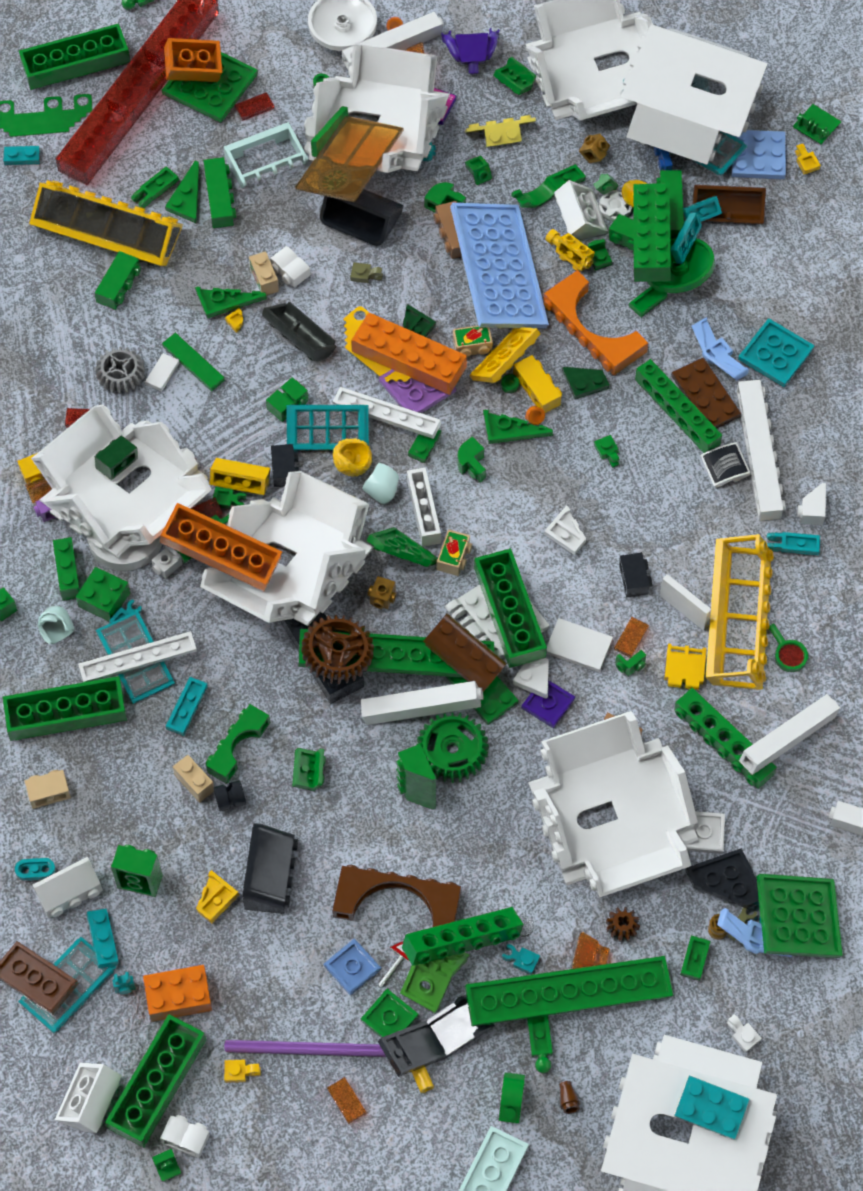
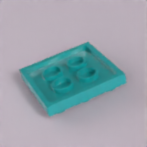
M768 318L740 353L738 360L785 387L814 350L815 345Z

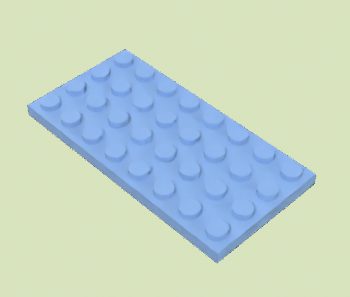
M452 203L450 208L479 327L547 328L549 323L519 205Z

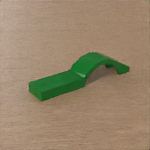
M575 164L546 177L545 181L535 190L522 193L518 189L512 192L511 196L516 198L521 208H536L555 196L554 192L569 180L581 183L585 181L586 175Z

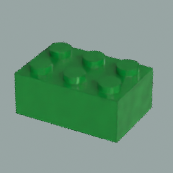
M118 845L111 865L117 888L156 898L163 877L158 855L149 849L142 851L132 845Z

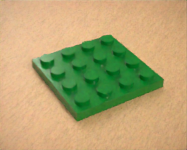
M221 52L222 74L218 82L169 80L162 89V94L221 123L258 75V69Z
M774 874L757 875L764 954L841 958L843 956L834 879Z

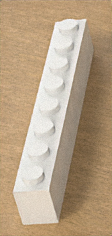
M760 380L740 381L737 386V397L749 467L752 474L751 478L759 521L781 519L786 506L785 501L781 500L783 489L782 484L778 483L780 471L779 467L775 466L777 454L772 449L774 437L769 432L771 430L770 418L767 419L766 415L768 414L767 402L764 403L765 387L761 386Z

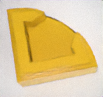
M240 308L225 317V321L235 333L243 325V314Z

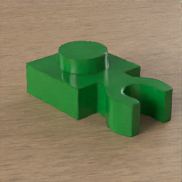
M215 487L212 507L231 509V505H244L243 502L238 501L240 499L246 500V494L237 493L235 495L234 489Z

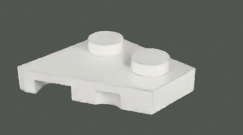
M568 506L559 513L544 531V535L573 555L586 542V537L579 529L576 519L574 520Z
M544 658L523 664L513 679V685L547 698L549 659Z

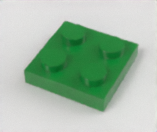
M387 988L360 1018V1021L382 1038L410 1027L419 1014Z

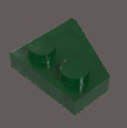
M407 304L403 327L427 337L436 326V321Z
M562 367L563 375L575 400L609 389L610 385L603 370Z

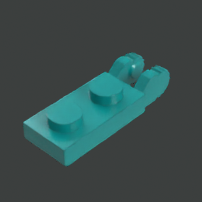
M790 532L767 533L769 541H781V543L767 544L773 552L781 551L819 556L820 535Z

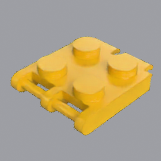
M668 643L664 680L668 681L667 686L681 688L682 682H684L685 688L699 690V684L703 685L707 648H689L687 645L679 647ZM671 650H680L684 652H675ZM689 652L702 653V655H701V654H692V653H689Z

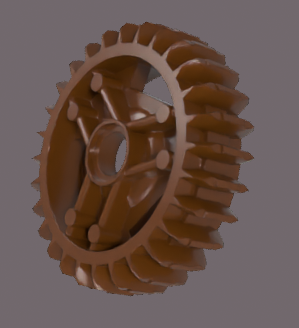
M337 614L334 619H331L328 615L326 621L323 618H320L319 623L314 621L313 627L309 626L308 632L304 634L301 649L303 661H306V667H310V673L316 671V678L320 675L323 676V682L327 678L330 679L331 684L334 680H337L338 684H340L343 679L348 683L349 678L355 681L356 675L361 677L363 672H366L368 666L371 665L374 655L373 638L369 637V631L365 632V626L359 627V621L353 623L352 617L348 621L345 620V615H343L342 619H338ZM331 631H341V632L348 633V634H350V635L341 634V633H335V632H331ZM340 643L344 648L337 651L333 648V645ZM313 648H319L324 662L317 658ZM356 655L361 657L356 663L348 667L346 666Z

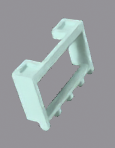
M289 122L224 146L225 158L241 189L245 188L247 180L254 177L259 181L261 180L260 175L272 171L275 175L278 174V168L289 165L291 169L296 161L301 160L303 165L309 162ZM273 139L276 144L287 139L290 140L297 154L242 175L235 159L243 157L244 150Z

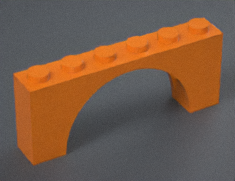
M577 270L544 293V306L547 310H551L555 314L556 319L567 327L568 332L571 335H575L579 343L590 351L592 357L598 359L602 363L603 368L614 376L646 354L648 342L637 330L623 337L607 338L590 332L581 324L576 314V307L580 299L588 292L589 281Z

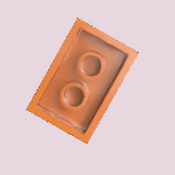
M168 38L164 47L166 80L219 81L222 74L220 41Z
M204 964L143 976L151 1022L165 1020L168 1014L174 1017H182L212 1011Z

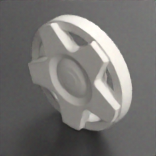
M617 190L606 193L599 201V209L602 216L611 221L616 219L617 216H614L615 214L628 217L632 211L630 205L629 209H626L628 204L624 201L622 193Z

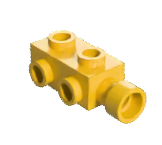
M555 229L548 232L545 240L549 244L556 246L555 252L559 254L561 260L570 262L573 269L578 271L589 269L592 266L594 251L570 233L561 237L560 233Z

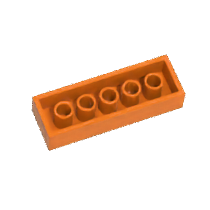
M368 312L351 339L352 352L448 395L451 394L467 367V355Z
M180 503L176 504L160 535V543L262 591H265L282 555V551Z

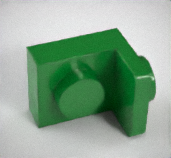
M481 155L465 162L466 168L473 175L476 185L492 179L490 166Z
M605 239L594 240L588 244V248L595 252L592 264L595 270L612 265V260L605 248Z
M172 1149L152 1157L162 1182L181 1174Z

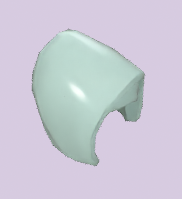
M378 463L371 476L365 481L362 489L379 503L387 504L395 496L399 475L391 467Z
M60 606L48 607L38 620L40 634L44 641L50 645L61 641L75 630L68 612Z

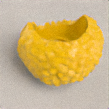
M356 438L343 439L333 449L335 467L339 472L347 476L357 477L362 475L372 465L370 446L363 440L361 441Z

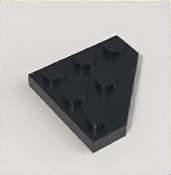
M742 848L686 868V873L694 889L746 909L759 905L757 879Z

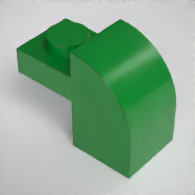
M447 182L438 183L424 197V208L436 213V206L453 201L466 203V197L454 191V184Z
M470 437L459 447L457 466L462 475L468 471V474L473 479L476 478L479 482H482L486 479V469L479 461L484 458L485 448L474 437Z
M504 1073L498 1121L520 1122L525 1075Z

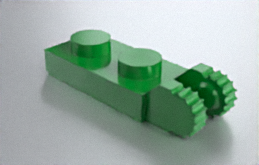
M166 166L134 192L131 199L134 202L140 200L139 207L145 208L151 201L178 182L179 177Z

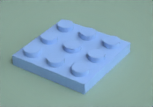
M747 130L746 133L742 132L740 137L734 136L743 141L747 148L732 164V177L785 179L784 131Z

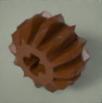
M617 907L616 913L610 912V918L606 919V924L608 925L606 931L612 932L611 938L618 936L619 942L622 941L623 937L630 941V936L636 937V931L640 930V925L638 924L639 917H634V910L628 913L627 907H624L623 911Z

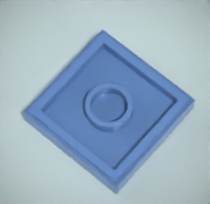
M355 938L323 964L349 995H352L381 970V967Z

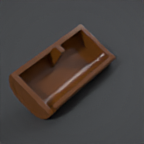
M694 184L692 205L717 196L722 214L704 221L764 224L766 188Z
M446 613L423 641L425 646L468 682L475 681L478 687L482 688V691L490 685L507 664L449 613Z

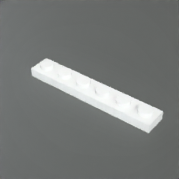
M342 387L339 388L333 400V405H369L370 418L433 439L441 425L439 419Z
M190 631L79 663L78 666L83 682H88L193 653L197 649Z

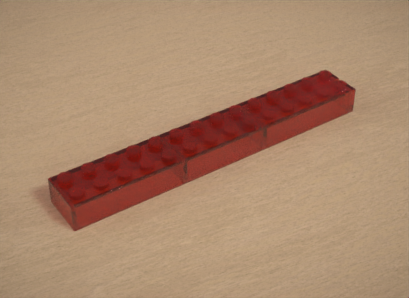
M177 0L55 158L59 172L88 186L168 81L166 80L164 47L168 38L199 40L219 14L218 0Z

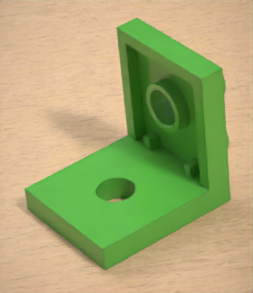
M464 952L463 954L448 956L441 960H433L426 964L411 966L400 994L436 1013L439 1010L452 977L467 962L469 954ZM422 981H427L431 988H424Z

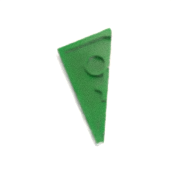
M194 161L165 206L166 211L194 223L197 222L198 161Z
M199 286L195 287L196 294L207 319L267 299L266 293L260 291L245 293L237 289L213 288V290L201 289Z
M483 410L488 444L553 436V429L547 426L540 425L538 427L528 424V421L510 418L504 414L499 416L489 413V410Z

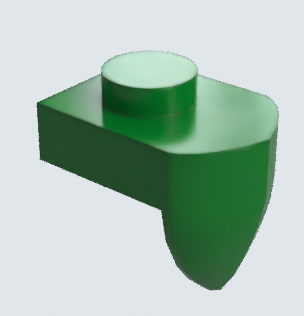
M608 173L601 174L599 180L593 184L596 190L603 195L616 190L618 187L615 179Z

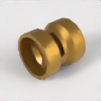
M720 914L711 917L708 926L709 935L716 940L723 939L727 935V932L717 925Z

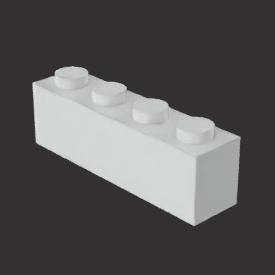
M426 468L408 470L407 483L422 547L441 544V532Z

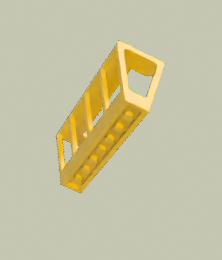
M760 534L716 539L706 678L712 685L762 690L763 682L766 681L764 665L767 664L765 648L768 646L766 633L769 629V620L767 617L768 612H770V578L773 575L771 561H773L774 555ZM756 540V549L732 547L729 543ZM732 554L758 555L761 560L760 581L731 579ZM730 585L759 587L757 616L728 613ZM728 619L757 622L755 650L726 647ZM725 654L755 656L754 659L748 660L747 671L724 673ZM749 676L754 683L723 680V678Z

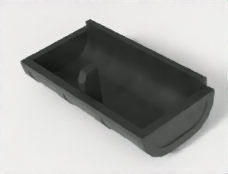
M291 302L263 309L262 316L269 322V325L279 330L284 338L293 342L294 346L307 354L310 360H324L336 349V340Z

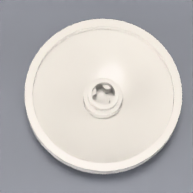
M318 0L309 11L308 27L311 36L317 43L331 50L342 51L372 38L377 28V15L375 8L368 0Z

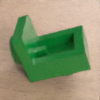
M640 650L626 661L618 654L615 661L616 668L629 677L635 671L643 669L646 665L647 655Z

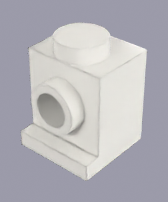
M165 546V549L152 559L153 571L157 575L161 574L165 579L183 565L181 556L168 546Z

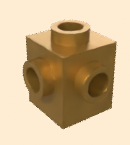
M600 133L589 135L584 139V144L579 152L588 163L599 162L607 155L611 145Z
M377 576L374 586L370 585L368 590L370 604L378 609H389L390 603L394 604L396 599V582Z

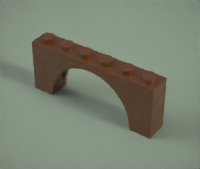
M355 865L341 867L332 910L333 918L353 921L358 907L367 897L380 890L397 888L415 894L426 904L432 917L433 927L456 921L461 896V886H458L456 883L446 882L445 884L431 878L422 880L413 875L399 876L395 872L382 873L373 868H367V870L359 869Z

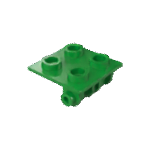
M812 104L804 114L799 113L796 118L798 121L793 125V128L822 145L842 121Z

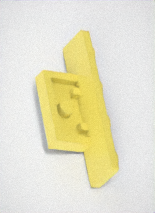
M526 115L521 116V120L516 121L513 118L503 119V123L489 121L484 126H479V123L471 124L469 128L465 129V133L484 131L486 147L521 142L519 125L534 123L536 118Z

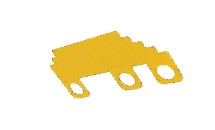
M358 306L343 318L346 321L344 327L347 329L344 332L347 335L345 348L377 375L382 376L391 369L352 352L351 339L363 322V320H356L354 314L357 311H363L366 315L368 314L365 308ZM394 371L384 379L386 382H389L391 379L395 382L399 379L406 382L411 377Z

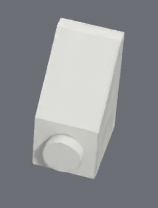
M826 483L820 484L803 498L801 505H798L797 517H800V524L823 525L826 507Z

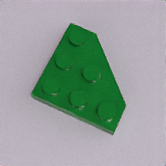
M395 527L370 534L366 540L377 551L394 555L424 567L436 565L438 560L437 556Z

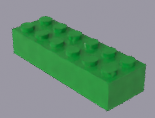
M119 23L19 50L21 64L30 90L131 63L129 50Z
M670 183L633 184L634 282L671 281Z
M509 548L474 558V570L509 668L546 658L547 646L512 549Z
M119 676L2 697L7 733L10 741L127 721Z
M168 1014L105 1121L107 1129L144 1148L205 1044V1032Z

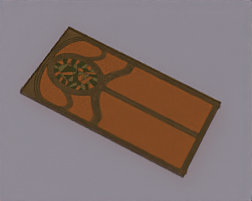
M345 116L297 183L295 189L355 202L381 165L383 154L388 153L403 133L404 128Z

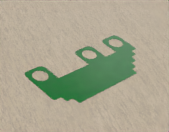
M90 94L75 95L74 109L62 110V98L60 96L46 97L44 99V112L14 114V102L12 100L0 101V105L7 103L11 107L8 112L0 111V128H3V132H9L10 137L69 132V128L74 127L75 122H80L81 117H86L87 112H92V96ZM80 97L88 98V103L81 106L77 103V100ZM55 99L59 104L56 108H50L47 105L48 101Z

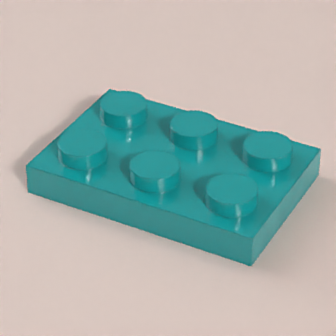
M689 1075L674 1116L735 1140L749 1098Z

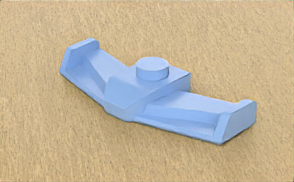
M707 317L691 326L703 351L702 356L707 362L716 364L736 381L749 373L747 367L745 368L730 356L733 350L723 338L716 341Z
M722 909L717 925L740 941L747 951L755 954L764 953L761 924L750 920L746 925L731 914L728 909ZM780 955V956L792 957V955Z

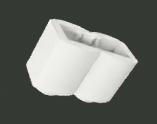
M287 246L270 258L275 274L281 275L287 285L290 284L296 287L311 275L310 267Z
M176 1115V1117L170 1116L160 1137L161 1143L200 1158L210 1136L207 1127L201 1123L190 1124L187 1122L188 1119L181 1115Z

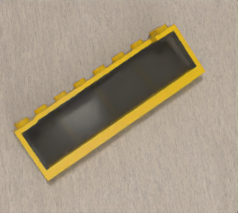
M47 180L46 183H39L29 222L30 225L112 251H121L160 266H167L183 227V224L179 223L177 218L161 217V213L151 211L150 214L145 212V209L135 206V208L128 207L129 204L126 202L118 201V203L112 202L110 197L102 196V198L95 196L96 193L80 192L78 187L69 185V188H67L59 181Z

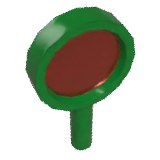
M774 623L771 624L769 630L779 644L775 651L776 664L786 672L794 673L800 671L805 667L808 660L806 647L799 641L785 640Z

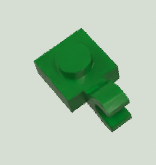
M608 435L594 441V447L601 459L607 458L612 468L618 466V460L620 459L617 453L619 448L612 436Z

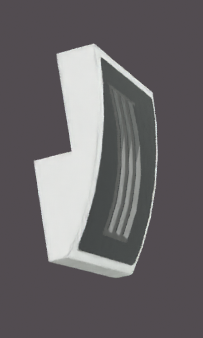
M737 442L712 449L700 455L715 488L732 480L735 483L752 475Z

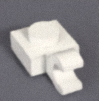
M735 1014L728 1019L727 1024L735 1032L732 1038L745 1053L761 1041L762 1038L749 1023L743 1026Z

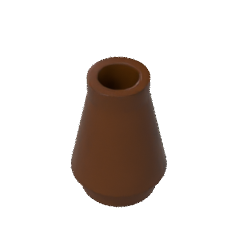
M571 1081L561 1082L559 1084L560 1108L565 1114L579 1111L581 1102Z

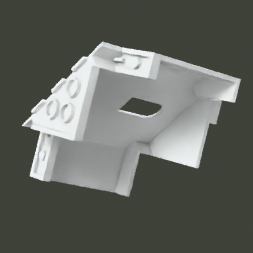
M552 0L534 5L541 40L525 44L526 51L530 55L527 59L534 73L537 72L536 82L541 91L545 92L542 97L546 107H551L555 120L574 116L578 120H584L637 104L622 98L619 94L625 88L623 80L627 72L632 68L630 64L636 51L638 52L639 42L642 36L646 37L650 25H653L648 15L636 12L623 16L625 9L623 4H620V0ZM617 52L628 54L629 61L627 63L601 71L598 70L594 60Z
M651 24L646 37L642 36L639 42L638 52L636 51L630 64L632 68L627 72L623 81V85L626 86L619 94L622 98L637 103L626 137L704 164H708L709 161L713 162L716 153L713 150L714 146L719 144L722 136L719 131L740 137L742 132L746 133L749 125L747 118L750 113H754L756 104L753 102L756 95L760 96L763 85L760 84L768 63L750 58V54L673 28L667 30ZM698 75L723 84L726 87V93L715 95L692 87L691 84L694 76Z
M364 44L353 45L350 51V57L352 58L349 67L350 78L341 76L325 78L323 82L316 83L314 87L313 116L307 117L304 123L307 139L304 152L309 154V160L316 161L318 159L312 156L311 140L342 106L348 107V115L351 113H363L380 116L377 125L404 130L392 149L385 153L398 132L375 127L348 165L349 167L374 168L383 156L382 163L376 171L385 173L399 169L418 171L423 157L427 158L431 149L429 143L432 138L436 137L439 130V125L437 124L440 119L444 118L448 108L445 104L450 93L434 91L437 56ZM347 124L323 157L329 158L334 164L344 166L370 128Z
M103 404L92 407L31 458L52 488L39 501L52 509L50 513L62 521L64 519L71 523L69 525L70 528L78 534L90 537L89 542L100 550L105 548L117 558L130 546L150 545L158 538L177 503L192 508L212 490L207 476L198 470V463L193 452L188 448L180 449L179 443L173 439L168 427L163 422L151 423L147 420L138 422L136 425L130 423L121 431L120 425L114 421L110 410ZM122 435L137 447L138 459L114 479L110 480L95 468L94 456L97 452L106 448L112 440H116ZM144 466L149 468L151 475L130 494L117 485L137 467Z
M302 471L288 473L284 493L281 498L282 501L276 498H272L270 502L261 499L253 500L248 505L232 506L227 526L267 545L270 543L279 544L296 553L295 557L287 566L278 563L265 591L213 567L204 570L200 587L268 623L294 618L308 626L319 612L323 613L332 603L330 599L336 592L340 593L349 583L347 579L353 572L357 573L365 564L364 559L374 546L360 540L369 508L368 503Z
M632 711L541 741L543 749L540 751L543 760H547L548 766H545L548 776L528 783L534 797L532 800L535 811L539 810L544 824L542 825L544 836L549 837L553 848L551 852L555 863L558 862L566 886L586 879L587 882L589 881L592 891H596L599 897H603L691 866L685 845L698 841L694 829V824L698 823L686 773L669 746L662 747L659 738L646 743L642 742L638 722ZM612 802L617 820L591 829H583L578 825L577 817L581 812Z
M668 1035L663 1036L662 1043L657 1042L655 1050L657 1055H654L653 1059L632 1053L626 1078L622 1077L619 1089L622 1090L619 1105L618 1107L614 1106L611 1119L615 1120L611 1135H606L603 1148L607 1150L601 1171L622 1177L620 1185L624 1187L623 1189L619 1188L618 1191H757L777 1111H773L777 1094L757 1089L762 1062ZM689 1075L749 1098L735 1140L694 1124L689 1144L653 1133L649 1126L650 1120L657 1114L677 1118L674 1115Z

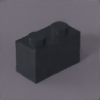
M293 444L271 445L274 487H284L288 473L299 471V467H295V462H298V451H294Z
M643 553L620 555L619 568L626 598L648 595L649 588L652 587L651 576L647 575L648 561L643 558Z

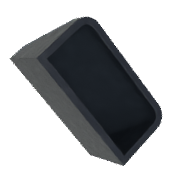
M352 184L344 191L332 195H351L357 193L361 187ZM363 189L355 202L324 196L320 220L328 227L374 246H380L386 241L395 226L404 205Z
M253 824L243 886L245 910L285 914V908H289L290 895H287L288 888L292 889L293 877L290 874L291 869L295 870L296 858H293V853L298 850L299 841L295 839L294 834L263 824Z

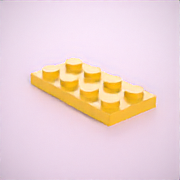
M513 328L469 376L473 381L490 383L499 381L506 370H509L513 363L524 355L525 350L536 342L541 333L537 328Z

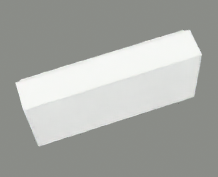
M163 353L146 379L145 384L162 392L178 367L179 360Z

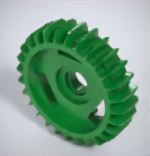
M452 711L451 716H447L444 713L443 718H440L439 715H436V721L430 718V725L424 724V730H420L417 742L421 745L433 773H436L437 780L440 776H443L444 782H446L447 778H450L452 783H454L455 778H458L459 782H461L463 776L467 780L469 779V773L475 776V769L481 771V764L485 765V758L488 757L489 745L487 744L488 737L485 736V730H481V724L475 725V718L469 721V715L462 718L461 712L458 716H455ZM458 728L468 731L474 739L470 740ZM433 735H437L434 751L427 750L430 738ZM449 745H456L458 751L450 753L447 751V747ZM468 761L467 764L460 767H449V765Z

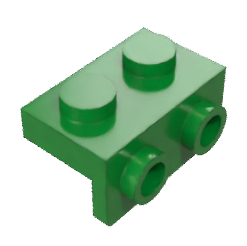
M513 57L508 59L506 66L495 70L493 75L518 95L531 90L536 79V74Z
M297 748L295 750L292 787L315 791L323 785L325 779L323 767L326 762L324 749L320 748L317 751Z

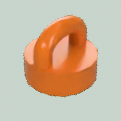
M391 17L387 21V30L389 31L403 25V21L399 17Z
M538 406L530 407L525 415V419L533 425L541 424L545 418L544 410Z

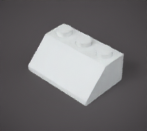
M569 180L554 192L568 233L582 240L608 232L591 188Z
M88 857L33 884L37 898L48 919L60 916L64 910L70 907L75 908L82 901L88 898H95L103 891Z
M80 1063L55 1120L84 1132L97 1133L102 1125L104 1115L110 1107L111 1099L119 1086L122 1075L104 1064Z

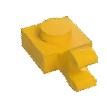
M803 143L796 145L798 149L795 150L797 155L796 162L803 174L819 170L821 165L814 152L808 153Z
M225 1060V1083L246 1082V1076L261 1075L259 1064H249L246 1066V1060Z

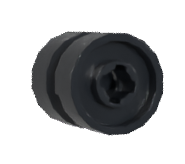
M240 780L229 783L227 787L224 784L213 787L219 812L230 809L232 805L235 807L247 805Z

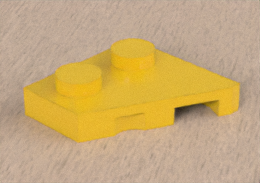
M211 870L196 910L212 924L240 895L237 890Z

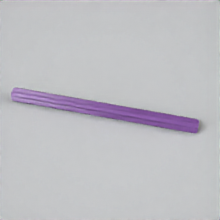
M226 1040L224 1044L225 1052L386 1057L379 1044Z

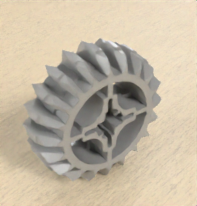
M121 346L119 350L112 348L111 352L106 350L105 355L100 354V360H97V366L95 367L96 379H98L99 384L104 386L106 391L110 389L112 394L116 390L119 394L122 390L128 393L129 388L134 390L135 385L140 386V380H143V374H145L144 361L141 360V356L139 354L136 355L135 350L130 351L128 347L123 350Z

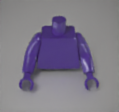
M490 28L489 36L488 33L456 34L455 39L449 30L446 35L441 32L442 42L446 44L452 57L457 62H460L461 65H468L469 74H478V64H484L492 57L500 30L498 29L494 32Z

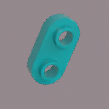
M32 858L18 861L14 870L20 880H43L55 874L56 867L49 858ZM44 868H49L48 872H42ZM24 869H29L28 873H22Z

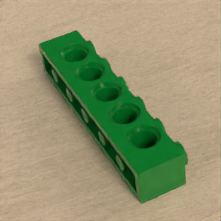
M651 359L636 368L635 380L703 453L721 446L722 434Z
M691 688L675 702L674 710L676 715L689 723V727L695 733L698 732L707 745H712L721 758L727 759L736 772H741L751 786L759 789L775 775L777 766L773 762L753 775L739 762L743 751L753 744L696 690ZM698 711L700 714L694 715L691 712ZM712 724L714 728H707L705 725ZM725 737L728 741L723 742L719 738ZM739 750L742 754L737 755L733 751Z
M509 907L408 933L405 935L402 949L412 966L426 964L433 960H441L448 956L460 955L467 951L479 950L482 947L516 940L520 937L524 924L514 908Z

